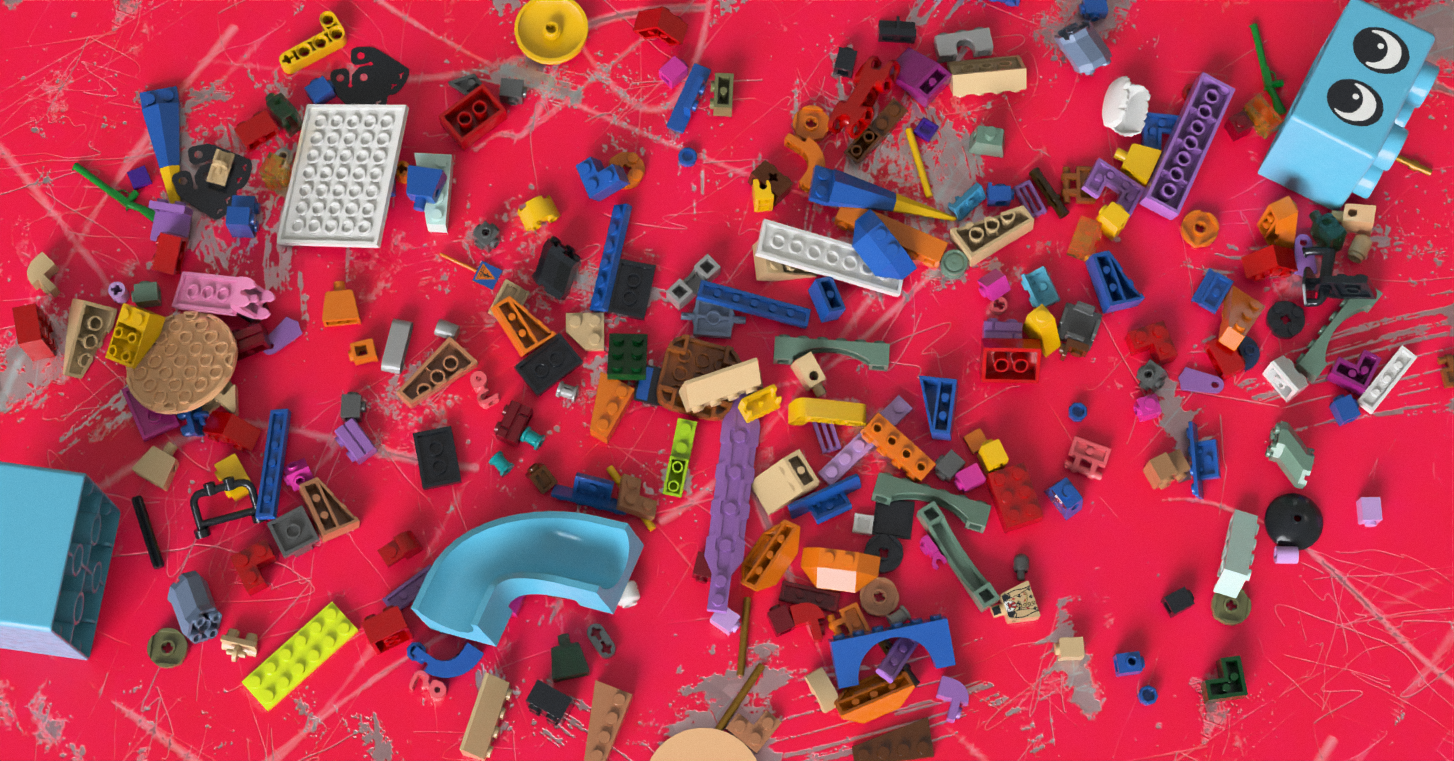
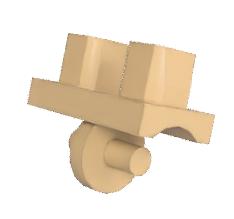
M216 149L207 176V182L225 186L235 154Z
M232 628L228 630L226 635L222 634L220 639L222 641L221 648L226 650V654L232 655L233 662H237L239 657L246 658L247 655L257 656V634L247 633L245 639H240V631Z

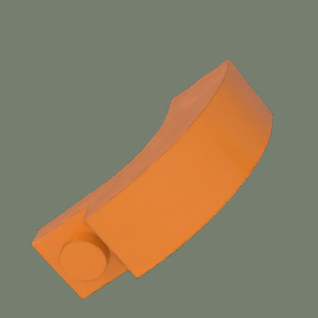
M788 133L785 137L784 146L802 156L807 163L808 169L799 181V188L809 194L813 168L815 165L825 167L824 155L818 144L810 137L803 142L802 138L798 135Z

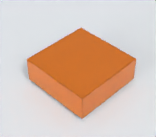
M980 428L963 437L972 455L979 452L981 446H983L982 443L987 441Z

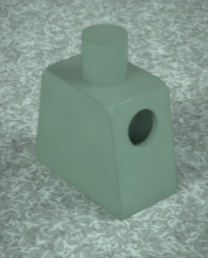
M977 126L970 135L968 153L1003 158L1005 147L1004 129L993 126Z

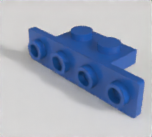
M696 63L693 65L667 123L668 129L681 134L684 133L693 111H697L700 96H703L707 87L705 84L711 69Z
M1189 421L1186 433L1188 439H1190L1188 454L1192 458L1190 474L1194 480V483L1191 484L1193 495L1201 500L1204 499L1202 481L1221 478L1218 441L1216 439L1199 441L1197 424Z
M577 472L573 488L555 484L551 492V497H555L558 500L575 502L578 505L610 511L617 515L627 514L616 509L618 499L612 498L615 481Z
M856 473L848 476L839 482L789 504L788 510L791 518L794 519L810 512L818 525L851 510L852 504L846 495L861 488L859 475Z

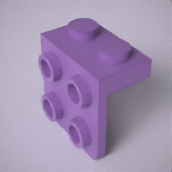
M157 198V201H149L148 208L155 211L150 235L152 241L156 242L160 232H170L185 237L189 236L193 209L180 201H175L174 204L168 203V200Z

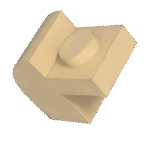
M41 252L28 266V279L36 290L41 288L47 295L51 293L56 298L61 293L49 280L59 269L49 257Z

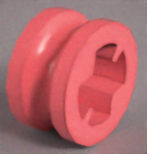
M999 297L995 301H991L990 311L995 315L1005 313L1008 305L1006 299ZM996 302L1003 304L1001 309L994 307Z

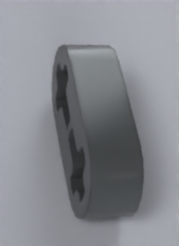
M600 624L590 625L587 629L588 639L602 658H612L616 652L615 644ZM593 629L601 630L599 632L601 640H598L596 636H591ZM604 642L607 647L611 646V653H603L604 649L601 643Z

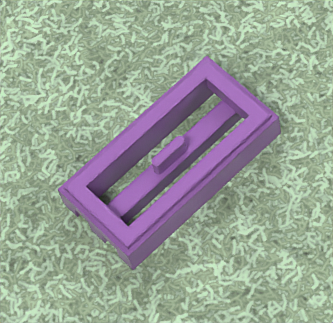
M1031 180L1013 187L1021 206L1024 205L1033 218L1047 213ZM1025 186H1028V188H1029L1031 194L1033 195V197H1034V199H1035L1037 205H1038L1039 208H1040L1039 211L1037 210L1035 204L1033 203V200L1031 199V197H1030L1029 193L1027 192ZM1019 189L1022 190V192H1023V194H1024L1026 200L1028 201V203H1029V205H1030V207H1031V209H1032V211H1033L1034 213L1031 212V210H1030L1028 204L1026 203V201H1025V199H1024V197H1023V195H1022V193L1020 192Z
M812 422L822 454L841 449L834 424H828L836 445L833 447L826 424L821 423L829 447L826 449L817 422Z

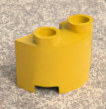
M541 195L525 203L526 207L518 209L517 212L526 231H535L542 226L541 223L545 221L552 223L561 216L550 195L544 199Z

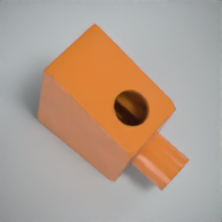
M344 281L334 282V291L325 293L322 316L325 327L361 324L353 290L345 289Z

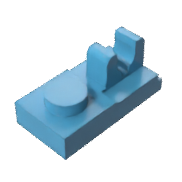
M976 182L962 197L956 196L954 204L948 203L950 211L955 213L958 221H961L986 199L982 185Z

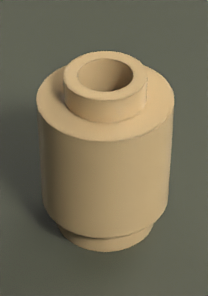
M1360 234L1354 237L1348 249L1347 257L1349 260L1355 263H1361L1362 260H1365L1372 246L1369 236Z

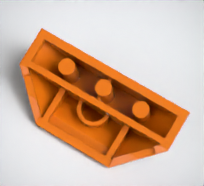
M784 519L780 524L763 532L742 563L741 583L744 586L760 591L779 582L798 554L800 526Z
M803 547L801 568L816 588L856 593L878 577L881 557L853 551Z
M906 671L899 672L891 684L880 675L874 674L860 680L859 685L844 688L838 699L834 701V706L842 719L864 724L899 709L915 686Z

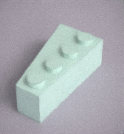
M414 153L416 166L441 169L447 176L437 203H426L424 212L429 232L448 233L454 166L452 155Z
M1235 509L1229 521L1225 538L1226 544L1221 556L1222 562L1217 573L1219 579L1214 586L1213 592L1236 598L1245 580L1249 581L1252 572L1249 569V565L1251 566L1254 560L1252 550L1254 551L1257 539H1254V536L1257 535L1260 526L1257 524V515Z

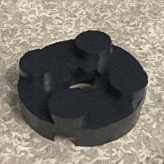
M1289 301L1276 302L1267 312L1266 325L1275 337L1290 339L1302 331L1305 325L1304 311L1300 306ZM1281 317H1288L1290 322H1287V324H1283V320H1281Z
M877 534L870 538L865 547V554L880 557V549L883 551L888 550V557H882L880 560L879 573L885 574L897 569L903 558V547L900 541L889 534Z

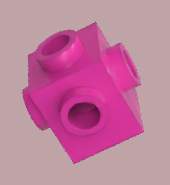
M305 458L290 462L284 467L286 475L283 476L287 487L292 486L294 492L299 490V484L314 479Z

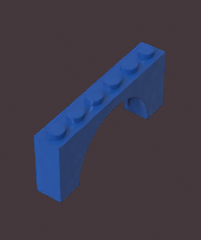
M933 614L929 616L930 619L913 618L910 620V623L903 624L902 621L891 623L890 627L883 628V625L872 627V630L864 632V629L852 631L851 635L845 636L844 633L833 635V638L828 640L837 686L841 689L859 685V668L866 653L880 641L894 637L912 639L924 646L936 669L956 665L948 619L945 616H941V614Z

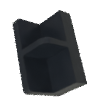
M900 16L896 17V21L879 20L878 42L915 43V22L900 21Z

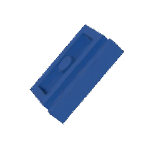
M1209 268L1191 301L1196 302L1202 308L1215 314L1234 281Z

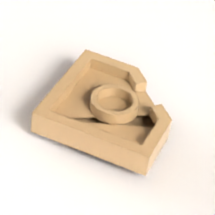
M566 313V334L573 338L584 351H604V313Z

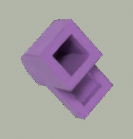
M946 676L941 677L935 698L951 702L946 721L954 723L955 719L960 718L962 708L959 705L965 707L968 705V691L960 681Z

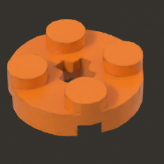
M807 105L802 107L793 117L795 135L801 137L803 141H806L808 137L815 142L822 141L829 131L827 127L829 117L818 106ZM810 120H813V123L816 124V126H813L811 128L808 125H806V123H809Z
M621 152L610 158L608 166L615 164L631 169L629 174H626L630 184L622 189H632L640 184L645 175V166L642 159L636 153Z
M1194 210L1183 219L1180 226L1181 235L1193 248L1206 247L1215 241L1218 235L1219 223L1211 213ZM1196 225L1204 227L1202 233L1196 231Z

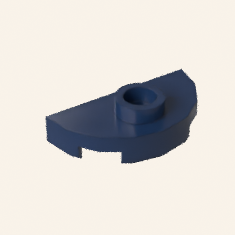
M1245 336L1237 349L1239 355H1242L1245 360L1246 367L1244 370L1247 372L1257 364L1260 353L1256 342L1250 337Z

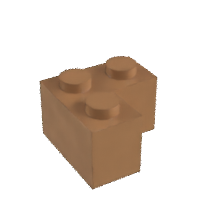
M1177 449L1169 454L1165 452L1149 460L1143 472L1153 490L1157 488L1162 490L1170 486L1171 482L1175 479L1180 481L1186 478L1191 468L1181 450Z

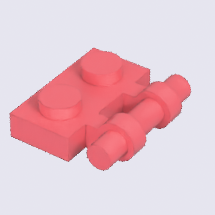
M1074 436L1068 456L1075 459L1074 462L1066 460L1064 468L1070 469V472L1075 474L1076 472L1084 474L1089 479L1101 480L1103 473L1096 471L1097 466L1105 468L1111 449ZM1080 461L1090 463V468L1079 465Z

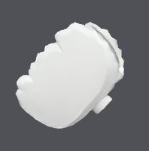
M1128 76L1114 80L1109 85L1104 97L1102 108L1104 126L1111 128L1115 133L1124 137H1132L1141 133L1145 126L1144 120L1147 117L1148 101L1151 97L1149 90L1144 86L1131 84Z

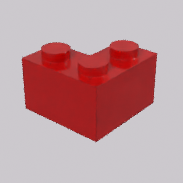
M661 6L659 8L639 11L633 32L645 40L659 38L667 45L675 46L683 44L688 24L681 17L671 13L668 8Z
M1270 245L1241 257L1246 279L1254 280V282L1264 281L1265 277L1270 275L1287 278L1292 275L1291 273L1298 271L1293 249L1277 245Z
M1164 320L1130 331L1125 337V342L1131 356L1149 350L1153 361L1159 366L1173 362L1178 355Z
M212 411L202 432L208 434V439L214 442L231 443L233 449L244 452V450H253L262 430L233 413Z
M266 539L230 556L250 596L268 587L260 570L278 560Z

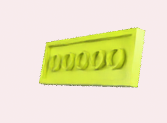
M331 602L249 674L242 683L269 712L358 632V629Z

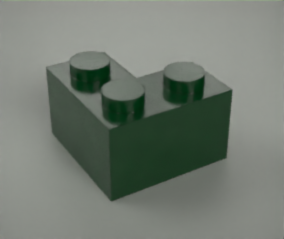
M1240 656L1220 658L1216 662L1219 678L1205 680L1200 684L1204 704L1243 699L1248 695Z

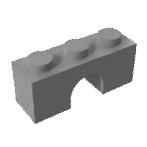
M977 27L969 31L959 30L950 34L940 33L935 36L933 43L938 63L956 61L957 48L960 46L969 47L974 58L992 55L994 48L990 29Z
M709 254L705 255L694 265V269L684 280H677L666 290V298L680 311L697 296L700 281L712 282L720 275L721 266Z

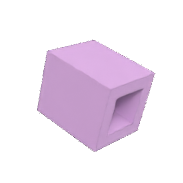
M1361 497L1356 501L1358 524H1365V527H1375L1383 520L1380 497Z
M727 607V614L714 612L710 618V623L729 636L732 632L736 633L741 626L739 622L741 616Z

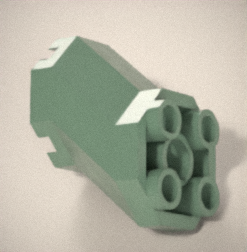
M1277 422L1275 428L1271 429L1269 439H1272L1271 445L1267 446L1265 456L1269 457V461L1278 464L1294 487L1303 489L1307 483V480H1304V478L1310 476L1315 458V454H1313L1314 449L1306 447L1288 422Z

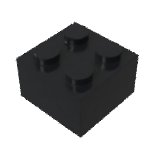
M540 680L536 681L526 699L531 713L536 716L544 715L547 718L546 721L555 726L558 724L563 726L574 707L571 697Z

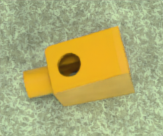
M1132 143L1129 152L1118 148L1113 158L1123 162L1120 172L1145 187L1162 151Z

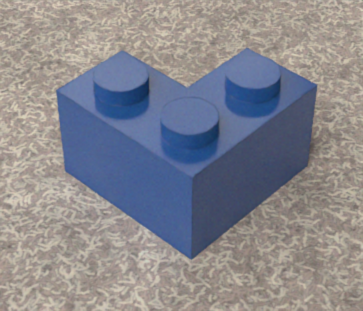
M589 157L576 165L590 199L600 202L630 184L623 167L611 164L604 169L601 160Z
M232 195V204L227 206L225 223L232 237L255 238V232L259 230L257 214H260L261 205L255 196Z

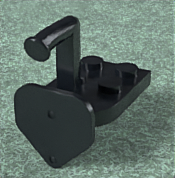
M1302 248L1305 258L1310 255H1323L1319 278H1316L1310 267H1305L1302 289L1305 307L1319 306L1323 304L1327 297L1335 299L1377 298V291L1366 275L1347 276L1345 274H1337V276H1332L1336 255L1334 248Z

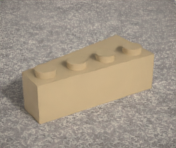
M1023 205L1001 212L1000 215L994 217L989 216L975 223H967L960 228H951L950 240L959 251L966 255L968 264L972 267L1033 230L1034 218Z

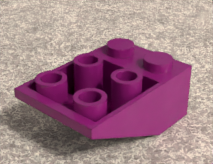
M909 47L897 59L901 69L896 84L925 108L950 84L952 74L938 62Z

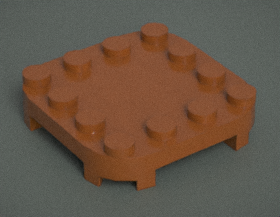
M685 334L676 337L670 341L665 351L656 389L657 401L664 408L674 412L709 421L722 420L731 410L733 400H723L720 405L715 407L705 406L702 411L693 413V411L686 412L678 391L687 380L741 363L742 360L733 350L734 348L729 345L725 347L691 338L690 335Z

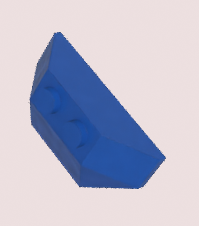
M871 209L855 220L852 247L875 276L903 280L917 269L904 248Z

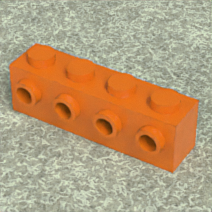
M879 412L874 414L860 430V433L863 434L862 438L870 444L872 442L877 447L876 450L882 456L890 458L892 460L891 464L897 469L901 468L906 473L905 476L912 482L918 483L922 481L936 464Z

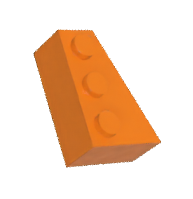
M1233 285L1223 300L1224 310L1221 315L1223 318L1220 324L1218 341L1235 351L1265 306Z
M600 373L590 425L591 436L608 444L634 398V388L619 380L607 379V374Z

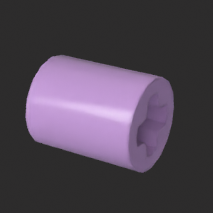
M113 282L109 285L108 293L115 303L123 304L129 300L130 294L123 283Z
M1275 546L1273 553L1275 564H1297L1299 561L1298 547Z

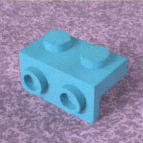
M1045 266L1029 274L1024 273L1021 275L1023 279L1021 284L1024 290L1029 292L1031 296L1029 301L1033 308H1037L1041 304L1047 308L1061 300Z

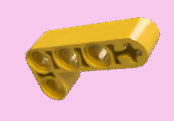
M325 11L320 15L319 20L323 32L280 55L279 62L285 73L293 74L346 45L347 37L345 31L333 12ZM329 20L333 21L331 24H325ZM336 35H341L338 39L334 38ZM320 44H325L323 47H318ZM305 52L309 53L307 56H301Z
M796 398L788 404V424L800 426L807 422L864 426L866 425V405L816 398Z

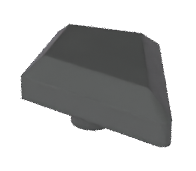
M474 73L449 81L448 84L466 96L480 86L482 82Z

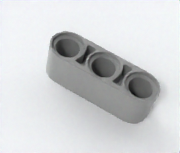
M393 319L381 363V371L395 374L402 373L412 335L413 322Z

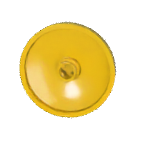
M530 0L519 11L514 26L516 41L521 51L530 59L549 65L564 63L574 58L586 44L589 32L586 14L574 0Z

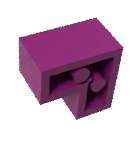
M1365 349L1358 356L1355 364L1338 357L1333 363L1326 380L1360 397L1366 391L1382 358Z

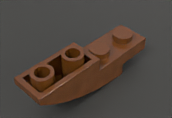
M893 98L868 128L849 145L844 153L856 164L861 163L896 128V124L904 117L908 110Z

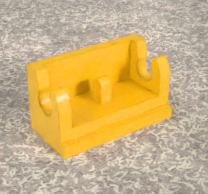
M754 179L752 185L754 212L773 211L774 194L771 192L770 182L766 180V189H761L759 187V180Z
M775 384L741 399L738 409L747 423L780 408L782 398L781 396H776L777 387Z

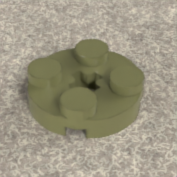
M1243 589L1240 590L1236 598L1216 592L1211 599L1212 615L1216 620L1225 625L1233 626L1240 624L1251 612V600L1244 593ZM1229 601H1233V605H1236V608L1229 610L1226 604Z
M173 628L159 630L154 636L152 635L147 645L149 657L161 668L180 666L186 658L189 649L186 637ZM167 643H170L171 647H173L169 653L163 650V646H167Z

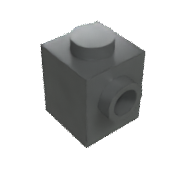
M501 78L500 102L509 105L523 104V98H527V87H524V80Z
M357 392L342 394L340 413L342 421L347 422L354 418L356 422H362L363 412L366 413V401L363 400L362 395H359Z
M951 449L945 456L942 454L935 461L937 465L934 471L940 480H945L949 483L956 473L961 471L966 462Z

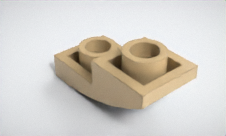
M820 667L805 675L804 677L810 691L816 696L822 712L827 713L836 708L834 701L839 696L824 669Z

